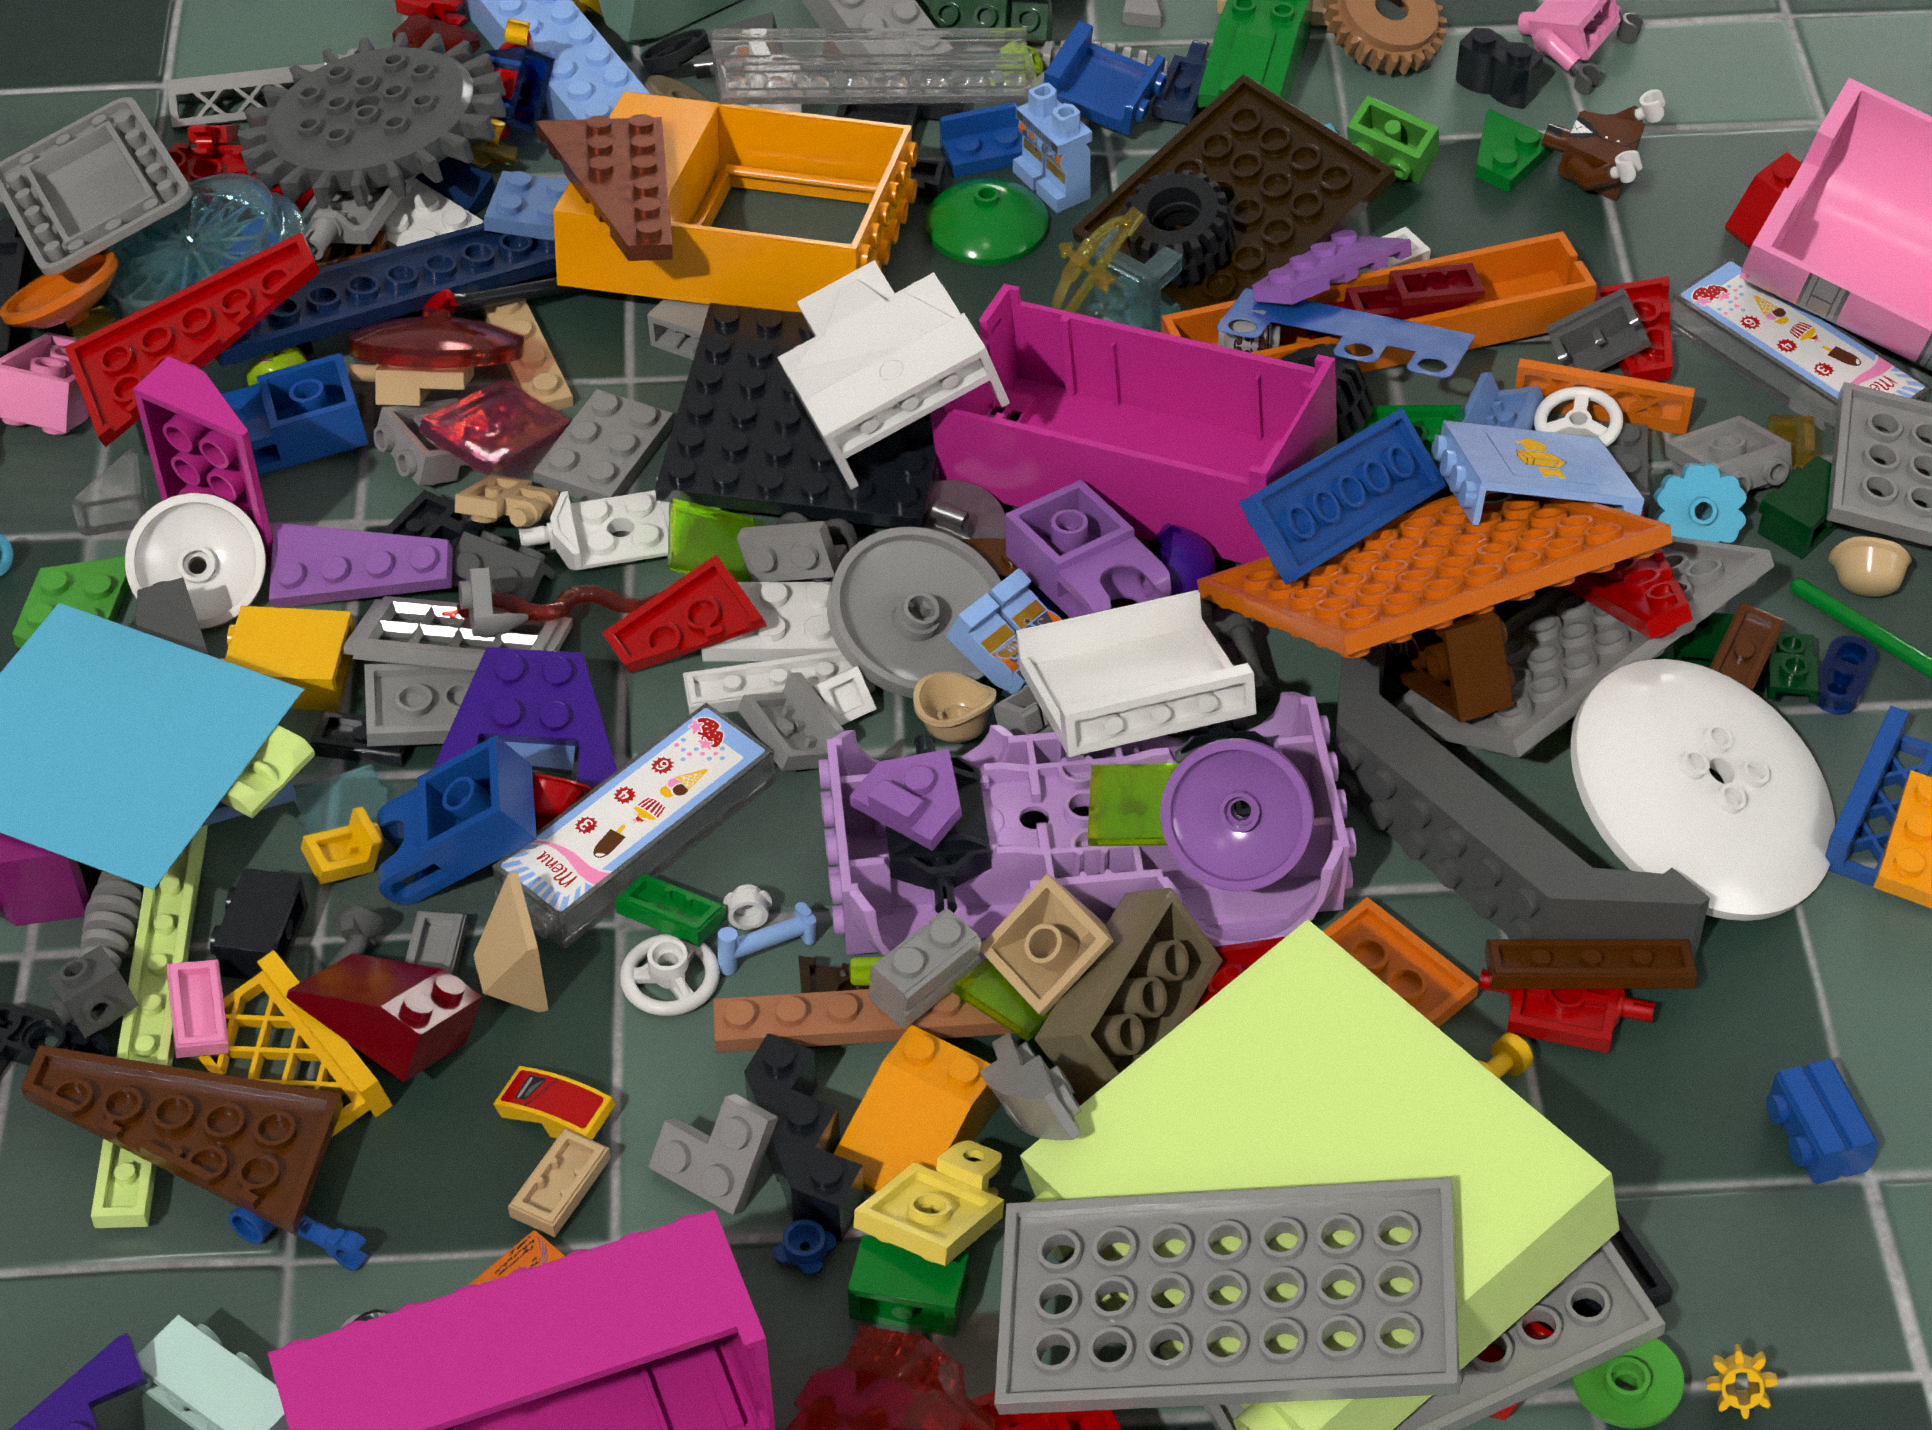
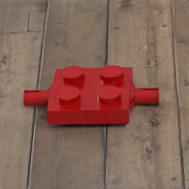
M1482 968L1478 987L1479 990L1483 989L1508 994L1511 1010L1506 1033L1608 1054L1613 1029L1619 1023L1620 1017L1651 1024L1655 1002L1624 997V989H1491L1488 970Z

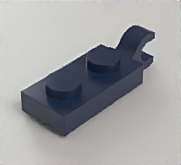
M1193 40L1186 57L1174 55L1166 73L1168 74L1166 86L1159 97L1156 96L1153 101L1152 117L1187 124L1193 120L1198 108V93L1208 58H1205V54L1209 47V42Z

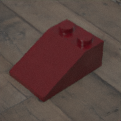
M355 953L348 955L290 988L286 995V998L403 1082L466 1043L483 997L464 984L460 978L451 975L442 968Z

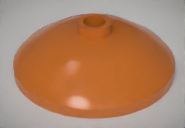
M105 250L66 272L55 275L44 274L38 277L4 303L0 309L2 320L5 324L18 328L39 329L49 328L65 323L67 327L81 323L90 316L88 309L105 295L116 275L118 259L112 251Z

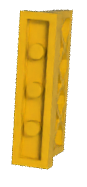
M274 950L257 961L262 969L259 974L223 998L228 1035V1053L196 1056L205 1069L211 1073L226 1075L230 1058L252 1059L248 1079L346 1095L351 1102L342 1108L332 1137L369 1110L377 1118L393 1106L379 1081L349 1043L286 998L288 990L300 982ZM264 991L269 997L265 1015H243L246 1003ZM278 1010L283 1016H277ZM239 1027L261 1028L256 1047L234 1046ZM273 1028L295 1030L290 1048L268 1047ZM303 1043H305L309 1049L302 1048ZM211 1057L218 1058L217 1064ZM264 1059L287 1060L282 1080L259 1079ZM298 1061H319L321 1063L316 1081L294 1080ZM329 1075L335 1082H328Z

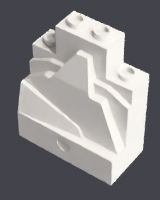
M875 260L798 301L797 304L814 338L777 357L851 490L859 485L846 458L987 382L1002 407L1010 404L985 345L965 313L960 314L935 273L933 272L894 293Z

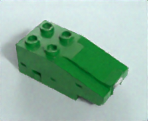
M1227 0L1219 19L1199 89V108L1210 105L1243 74L1288 101L1311 34L1313 0Z

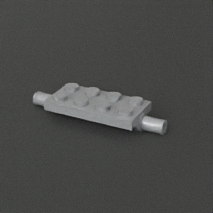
M416 176L405 180L406 191ZM388 185L369 189L366 206L357 207L351 191H338L327 209L319 208L314 195L291 227L293 236L302 232L315 260H319L323 257L330 243H344L354 246L371 244L401 198H397Z

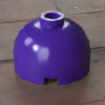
M1167 523L1163 525L1156 535L1154 543L1161 544V547L1155 556L1169 571L1171 596L1198 590L1197 579L1220 572L1215 570V555L1211 546L1198 533L1185 527Z

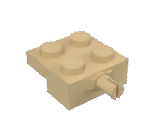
M401 349L394 350L393 356H387L382 363H377L376 365L351 363L349 376L350 382H375V405L420 406L431 392V389L464 390L474 376V359L463 358V352L439 351L436 358L419 357V351Z

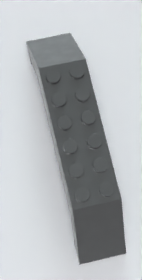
M1387 643L1371 647L1370 653L1362 657H1342L1333 751L1337 756L1339 771L1338 781H1335L1337 790L1344 789L1347 802H1350L1363 813L1376 829L1383 830L1401 845L1409 857L1419 860L1436 875L1441 884L1457 892L1471 904L1479 916L1488 918L1509 939H1689L1693 960L1695 961L1710 897L1673 868H1670L1663 874L1592 868L1381 696Z

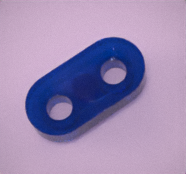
M1849 635L1838 637L1831 642L1818 670V695L1815 704L1820 709L1832 714H1846L1856 709L1872 674L1876 660V651L1868 641Z

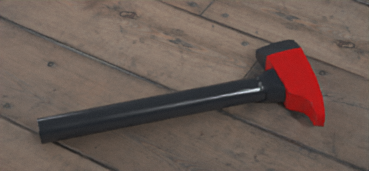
M557 277L471 293L454 294L450 289H443L431 297L424 305V309L420 312L419 321L420 324L446 320L450 319L453 314L465 313L473 309L577 291L583 288L557 285Z

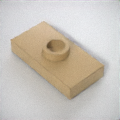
M564 1128L508 1205L510 1217L556 1237L611 1159L610 1149Z

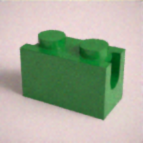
M862 1235L847 1289L849 1318L956 1338L969 1286V1275H965L969 1262V1253L961 1252L949 1264L943 1266L926 1261L921 1256L891 1243L881 1242L874 1236Z

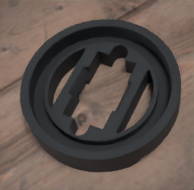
M704 29L689 30L654 44L645 50L640 58L647 73H662L678 68L693 59V56L708 50L711 47V43Z

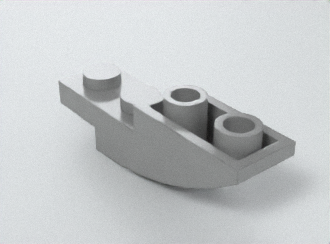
M1010 1032L993 1041L992 1045L997 1060L982 1069L980 1073L986 1084L1003 1105L1012 1122L1023 1132L1041 1139L1073 1140L1081 1135L1075 1115L1082 1110L1073 1096L1075 1092L1060 1067L1057 1065L1049 1070L1041 1056L1036 1055L1027 1041L1019 1046Z

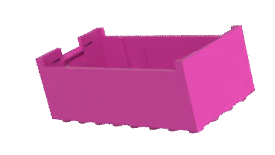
M1003 284L979 319V337L988 351L1010 404L1002 407L986 382L930 413L935 453L937 454L939 481L959 480L970 482L987 490L999 503L1021 507L1082 479L1134 528L1135 537L1154 541L1163 525L1171 523L1198 533L1211 546L1215 557L1245 564L1269 555L1254 529L1249 525L1239 502L1337 446L1335 358L1318 354L1315 358V367L1024 302L1021 301L1020 287ZM1011 413L1020 415L1017 422L1008 420L1012 415Z
M715 1209L699 1215H685L673 1223L649 1231L632 1232L617 1241L596 1248L575 1250L564 1258L536 1267L519 1268L508 1276L480 1285H466L457 1289L452 1294L424 1303H410L401 1307L396 1312L368 1321H354L346 1324L340 1330L311 1339L294 1340L283 1348L268 1352L289 1430H776L766 1337Z

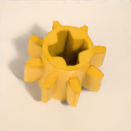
M1735 1344L1734 1355L1727 1357L1725 1360L1721 1356L1714 1354L1712 1357L1713 1365L1719 1371V1376H1710L1705 1380L1707 1390H1722V1394L1717 1401L1720 1412L1727 1410L1731 1405L1734 1408L1740 1409L1743 1419H1748L1749 1409L1760 1404L1768 1409L1771 1407L1770 1399L1764 1392L1765 1387L1778 1385L1776 1373H1761V1369L1766 1363L1764 1352L1760 1351L1752 1358L1743 1354L1740 1345ZM1741 1372L1747 1373V1389L1736 1390V1374Z

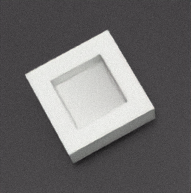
M858 666L812 686L840 725L877 709Z

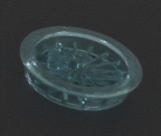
M218 174L189 182L188 184L193 194L191 199L181 209L108 249V251H112L119 262L116 275L107 289V313L111 323L117 322L218 273L222 267L228 268L300 232L304 235V221L299 208L286 196L270 191L262 181L245 174ZM230 254H244V255H243L241 258H238V257L233 256V255H230Z

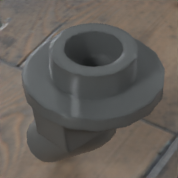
M362 906L350 907L343 913L338 914L334 919L333 929L347 942L330 961L328 966L333 965L352 953L362 955L366 949L376 947V937L383 931L384 926L381 916L374 913L371 909Z

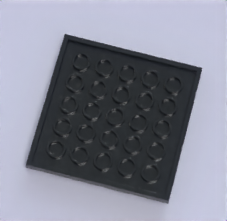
M710 303L655 486L656 501L784 515L787 512H797L806 518L829 520L840 518L849 523L892 528H923L937 470V454L935 453L930 413L846 458L859 485L851 490L777 358L796 346L814 338L803 314L800 312Z

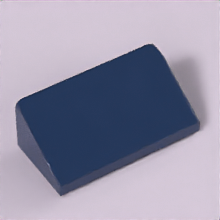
M446 157L438 163L443 177L442 181L435 183L423 173L415 177L472 214L487 206L495 191L494 179L490 173L472 162L468 164L451 157Z

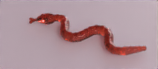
M580 585L578 587H569L568 590L560 593L555 602L542 605L530 603L523 598L504 592L491 595L493 608H503L511 613L528 614L527 620L551 622L567 616L575 605L586 602L596 603L617 613H631L660 592L647 595L644 598L627 599L607 588H601L596 585ZM460 601L456 606V610L442 612V616H450V619H455L458 614L462 618H469V609L461 610Z

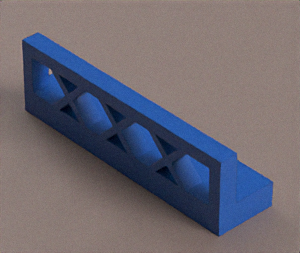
M1890 706L1830 836L1825 854L1826 859L1830 863L1828 871L1872 887L1884 853L1882 846L1886 845L1890 831L1874 835L1865 821L1884 816L1892 827L1900 799L1888 801L1880 788L1899 783L1903 789L1911 770L1929 776L1932 770V744L1904 735L1903 732L1909 711ZM1899 750L1924 760L1922 764L1903 769L1895 754ZM1869 849L1878 864L1875 869L1850 861L1848 858L1852 853Z

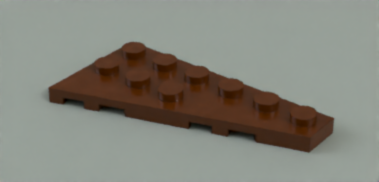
M39 1045L21 1085L26 1100L240 1208L252 1212L256 1216L294 1235L297 1234L343 1107L341 1093Z

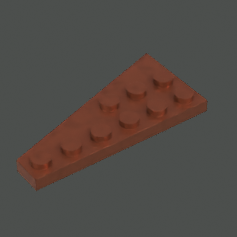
M637 114L630 118L610 119L609 117L598 115L580 120L536 121V136L541 142H546L549 145V154L554 160L559 159L563 164L564 174L586 204L591 203L594 206V215L599 222H605L608 225L610 237L627 260H673L662 117Z

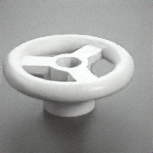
M1586 386L1567 387L1553 392L1539 404L1534 416L1535 431L1596 437L1602 441L1605 447H1608L1617 439L1623 426V414L1618 403L1607 393ZM1575 400L1573 410L1569 411L1564 418L1547 423L1548 415L1554 407L1565 401ZM1589 401L1598 403L1608 412L1610 417L1608 428L1592 420L1591 414L1587 411Z
M669 934L653 936L636 945L625 957L620 970V984L626 998L638 1009L659 1016L681 1015L700 1007L713 995L720 979V967L717 957L708 945L703 942L701 945L695 946ZM696 955L704 965L705 977L701 986L693 992L685 981V971L688 968L689 962ZM647 956L648 963L643 965L642 967H637L639 963ZM657 983L663 988L670 989L677 1000L660 1001L652 999L643 994L636 984Z

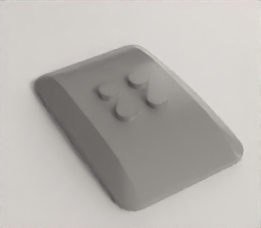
M130 97L112 101L0 162V197L37 266L45 275L66 272L181 209L191 199L193 194L185 177L139 105Z

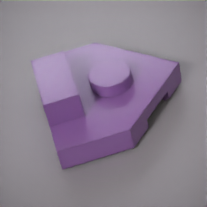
M949 749L879 761L849 796L851 807L932 851L962 816Z

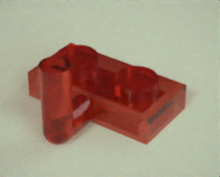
M413 12L392 33L394 42L398 33L406 32L410 48H421L433 33L441 34L446 52L463 40L470 42L473 53L480 47L479 33Z

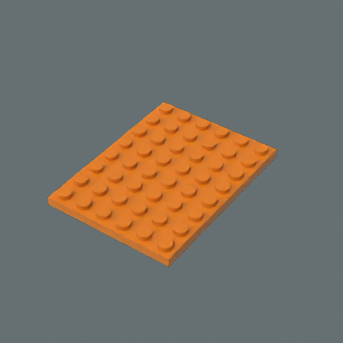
M1486 490L1479 525L1471 524L1453 494L1409 509L1287 585L1273 566L1269 556L1197 579L1200 597L1218 604L1220 608L1233 610L1242 614L1245 618H1253L1263 622L1267 627L1278 628L1288 632L1292 637L1303 638L1315 643L1317 647L1327 648L1340 653L1344 658H1357L1370 653L1371 647L1379 644H1395L1408 641L1412 638V633L1426 628L1441 629L1453 624L1454 618L1466 614L1480 615L1494 610L1495 604L1503 601L1525 600L1533 597L1535 590L1547 586L1560 587L1569 585L1575 581V577L1587 572L1601 573L1612 570L1615 567L1614 563L1627 558H1647L1654 554V549L1671 544L1672 535L1670 524L1595 502Z

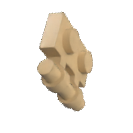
M489 475L455 495V513L471 515L472 521L480 523L496 522L499 517L508 515L514 526L530 527L542 517H546L553 512L560 494L556 489L532 486V481Z

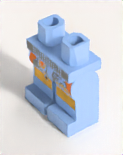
M1043 83L1029 89L1028 103L1016 107V118L1019 120L1018 129L1023 134L1022 156L1013 159V173L1030 189L1036 190V194L1056 213H1059L1091 198L1090 149L1086 144L1092 142V131L1080 121V111L1073 104H1061L1057 100V90L1050 83Z
M1020 568L992 588L989 594L986 593L961 612L946 635V638L994 685L1003 689L1001 694L1005 698L1028 686L1020 672L1016 630L1062 620L1056 613L1048 610L1028 588L1031 580Z

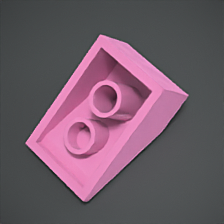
M47 332L0 358V418H2V422L15 426L35 425L42 427V431L45 433L63 435L87 420L89 412L64 348L77 341V338Z

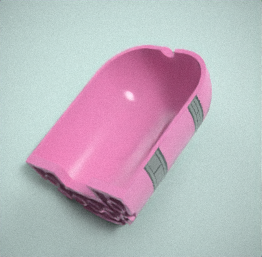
M1848 78L1820 126L1790 186L1788 188L1785 187L1754 240L1741 269L1740 278L1931 371L1932 116Z

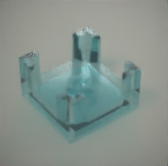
M1114 220L1083 246L1082 310L1099 319L1161 332V316L1181 311L1180 305L1177 303L1173 304L1170 308L1164 307L1161 310L1160 305L1161 289L1182 270V254L1164 247L1143 264L1113 248L1114 245L1129 234L1130 230L1128 226Z

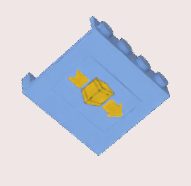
M1443 420L1441 434L1434 436L1431 458L1435 461L1441 476L1446 480L1450 491L1455 495L1460 507L1464 510L1472 525H1479L1486 490L1595 502L1641 516L1644 503L1643 496L1599 438Z

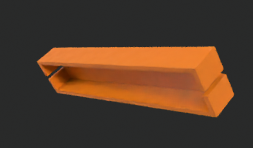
M1561 231L1358 274V278L1348 282L1331 283L1329 290L1304 300L1317 303L1344 301L1346 288L1388 284L1390 271L1473 263L1485 289L1484 298L1461 308L1405 319L1415 323L1475 334V338L1467 349L1471 350L1547 333L1546 326L1595 301L1597 284L1582 260L1577 261V252L1565 233ZM1236 300L1162 315L1161 333L1218 345L1219 331L1217 330V325L1220 322V318L1226 315ZM1272 322V325H1281L1280 346L1251 353L1281 360L1287 354L1296 352L1304 347L1308 348L1316 344H1325V346L1338 344L1342 336L1331 335L1309 340L1307 332L1303 328ZM1350 344L1346 346L1354 356H1368L1373 353L1372 348L1363 344ZM1386 346L1377 361H1357L1362 373L1409 363L1415 351Z

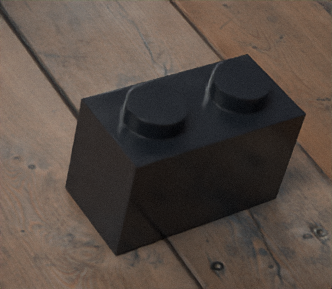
M248 868L243 869L237 886L231 887L228 891L225 906L226 913L221 925L214 927L210 938V952L219 961L221 976L250 980L262 971L257 961L273 950L287 964L309 907L301 875Z

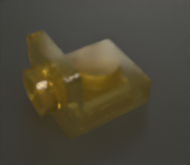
M1770 414L1768 416L1766 430L1791 443L1792 471L1798 466L1803 468L1815 457L1814 417Z

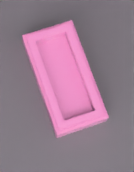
M218 959L167 964V982L176 1058L228 1053V1035Z

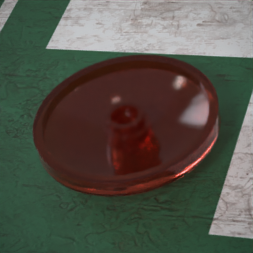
M430 308L423 310V316L384 321L351 332L349 334V355L366 362L405 367L458 368L489 366L513 362L523 358L525 355V337L519 332L493 323L470 318L451 317L450 310Z

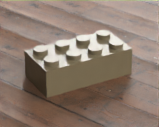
M1172 888L1125 893L1105 925L1113 939L1112 944L1058 1000L1034 1038L1054 1066L1058 1065L1075 1094L1082 1102L1087 1101L1188 1018L1223 961Z

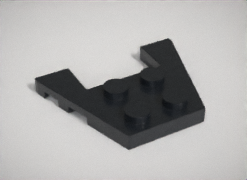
M966 86L951 87V93L932 95L931 89L916 90L915 97L893 99L892 93L841 98L836 117L912 126L913 138L919 117L940 119L942 116L963 112L966 102ZM917 159L915 167H911V178L917 179V192L936 198L940 194L945 177V162Z

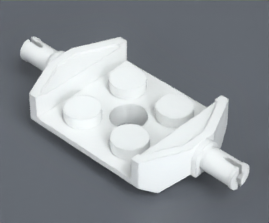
M655 490L570 503L568 491H563L560 493L550 516L551 522L546 523L547 526L520 528L519 536L521 545L526 547L550 543L551 550L556 549L569 569L581 570L679 554L684 550L689 528L694 527L693 520L720 517V508L656 501ZM618 531L630 532L629 535L624 537H615L612 535L613 533Z

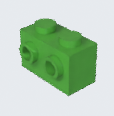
M1368 95L1347 125L1348 140L1393 168L1395 178L1400 180L1408 179L1420 184L1439 155V127Z

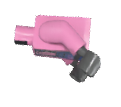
M1545 0L1535 12H1522L1520 14L1518 29L1521 35L1532 36L1535 49L1543 56L1551 57L1567 72L1572 70L1577 75L1574 83L1575 90L1582 95L1590 94L1592 84L1598 87L1601 71L1598 65L1594 63L1582 64L1580 60H1588L1618 24L1617 37L1625 43H1634L1637 35L1640 33L1643 21L1638 13H1621V7L1616 4V0Z

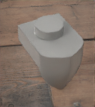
M489 567L470 569L466 573V581H459L461 610L469 609L470 628L473 637L499 634L522 624L528 619V614L522 613L493 614Z

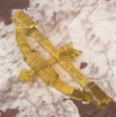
M1131 206L1126 215L1113 217L1095 230L1089 238H1084L1076 252L1072 249L1073 243H1060L1059 251L1061 257L1066 258L1068 256L1071 259L1061 272L1062 277L1057 285L1051 308L1062 310V304L1071 282L1076 281L1083 269L1089 274L1064 311L1075 313L1094 284L1108 295L1110 283L1116 282L1118 279L1105 269L1128 236L1132 237L1146 215ZM1115 228H1118L1119 231L1095 266H1092L1089 261L1098 249L1097 245Z

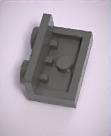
M464 531L453 554L452 587L459 589V581H466V573L470 569L489 567L492 603L506 608L528 610L542 577L553 580L556 572L544 563L546 556L534 549L521 545L517 552L506 547L508 543L506 540L487 531H482L480 537Z

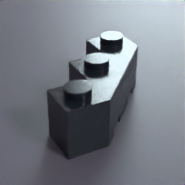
M768 1033L744 1071L747 1100L778 1117L766 1150V1155L775 1178L781 1185L793 1222L803 1219L815 1221L823 1227L824 1231L832 1232L836 1240L842 1242L854 1221L855 1209L865 1202L863 1165L834 1154L840 1142L839 1111L837 1106L812 1097L817 1088L814 1050Z

